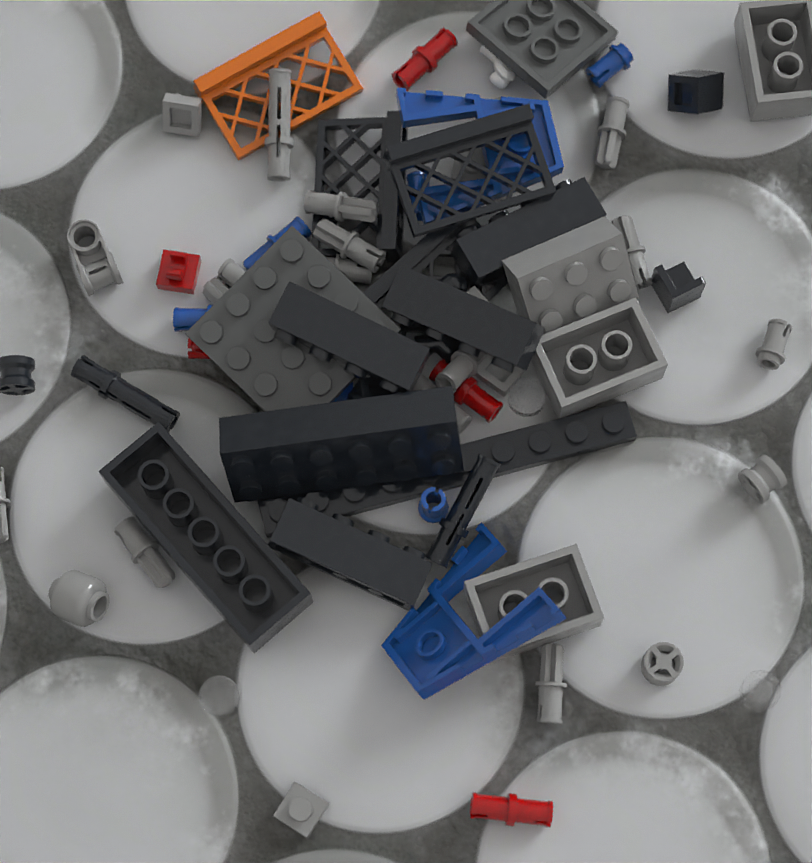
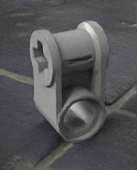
M85 219L73 223L68 229L67 239L77 263L76 268L88 296L94 295V290L114 282L118 285L122 284L123 280L112 253L108 251L98 226L91 220ZM83 237H95V241L90 246H78V242Z

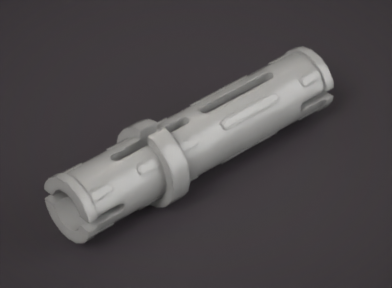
M273 68L268 72L269 124L268 137L265 138V147L268 148L267 179L271 181L290 180V149L294 147V139L290 137L292 71L286 68ZM279 93H281V118H280V119H278V113H279ZM279 130H281V133H280V157H278V131H279Z

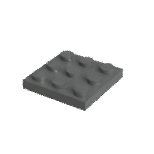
M494 0L470 19L466 26V31L544 99L609 46L618 34V31L582 0Z

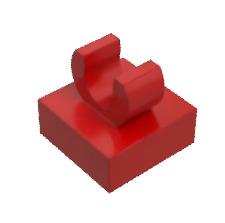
M163 249L156 281L157 288L194 295L201 265L200 255Z

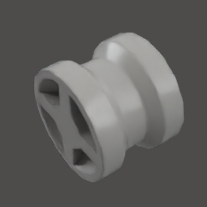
M763 454L756 459L755 465L751 469L744 468L738 473L741 485L758 503H764L769 499L770 492L774 489L780 490L787 484V479L780 467L770 457Z
M658 642L652 645L643 656L641 672L644 678L651 684L666 686L672 683L682 672L684 665L683 656L675 645L668 642Z

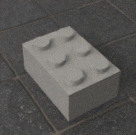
M761 0L740 3L734 21V29L750 122L812 115V0Z
M605 216L502 260L518 315L536 322L545 328L543 334L635 297L636 299L639 298L623 234Z
M636 297L543 334L531 359L558 419L574 415L663 378L668 366Z
M577 544L464 581L463 591L479 637L484 635L538 587L549 596L567 617L562 622L489 664L541 647L543 644L552 643L600 627L604 616Z

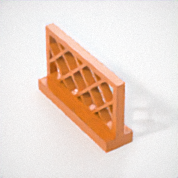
M320 11L193 80L194 92L202 98V103L206 106L238 161L265 146V138L268 137V133L262 137L260 136L262 131L268 132V125L264 124L269 104V88L266 99L246 94L245 92L248 82L254 78L269 81V74L265 72L270 69L279 68V65L287 60L301 64L297 81L291 80V87L295 88L291 101V119L293 113L300 116L290 121V132L363 91V86L326 27L327 22ZM324 40L331 52L328 64L308 59L310 47ZM305 51L303 57L297 56L299 53ZM334 58L340 67L332 65ZM306 65L326 70L322 88L301 82ZM330 72L346 76L351 87L341 93L326 89ZM242 86L241 92L235 91L236 88ZM299 89L320 94L317 106L310 110L296 107ZM224 95L239 99L234 116L219 112L213 101ZM324 96L331 97L330 99L323 102ZM243 100L264 105L259 122L239 117ZM225 121L232 122L231 130ZM237 124L257 129L255 140L240 148L234 138ZM281 130L278 131V138H280Z

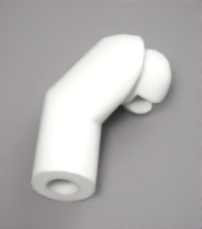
M482 45L479 51L494 63L495 72L491 74L490 81L500 89L506 88L509 82L514 80L516 74Z

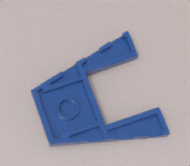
M406 88L396 89V100L403 128L475 118L476 120L530 104L534 116L532 124L551 177L561 174L564 169L548 100L502 96L500 100L481 98L479 94L466 93L465 97L443 95V91L426 90L425 93L406 92ZM523 134L511 138L506 149L526 158L530 150L526 135ZM505 140L496 142L495 144L502 147ZM483 146L482 152L486 168L491 169L498 153ZM532 154L529 161L536 164ZM502 156L494 172L514 182L522 165ZM525 168L518 184L527 188L542 180L539 174ZM486 178L459 183L479 193ZM490 179L483 195L495 201L507 196L511 188ZM447 184L426 187L423 194L444 203L451 186ZM455 189L447 206L463 213L471 209L475 199ZM419 200L423 224L434 222L440 210ZM479 201L476 208L485 204ZM444 212L441 219L450 217L451 215Z
M480 523L475 529L479 534L467 548L461 546L451 560L454 562V565L441 581L435 578L427 588L430 594L417 610L414 607L411 608L381 645L415 691L424 700L567 618L549 596L538 587L479 639L475 636L448 602L463 590L464 581L478 577L507 552L483 523Z

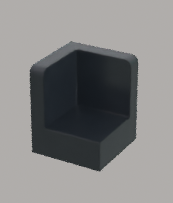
M689 70L669 74L668 111L702 114L722 109L724 72Z
M685 262L667 270L661 264L654 268L651 277L653 281L651 285L667 313L699 299L706 285L703 277L694 279Z

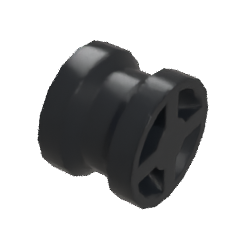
M23 355L0 357V393L6 395L33 393L35 391V381L31 378V373L35 369V360Z

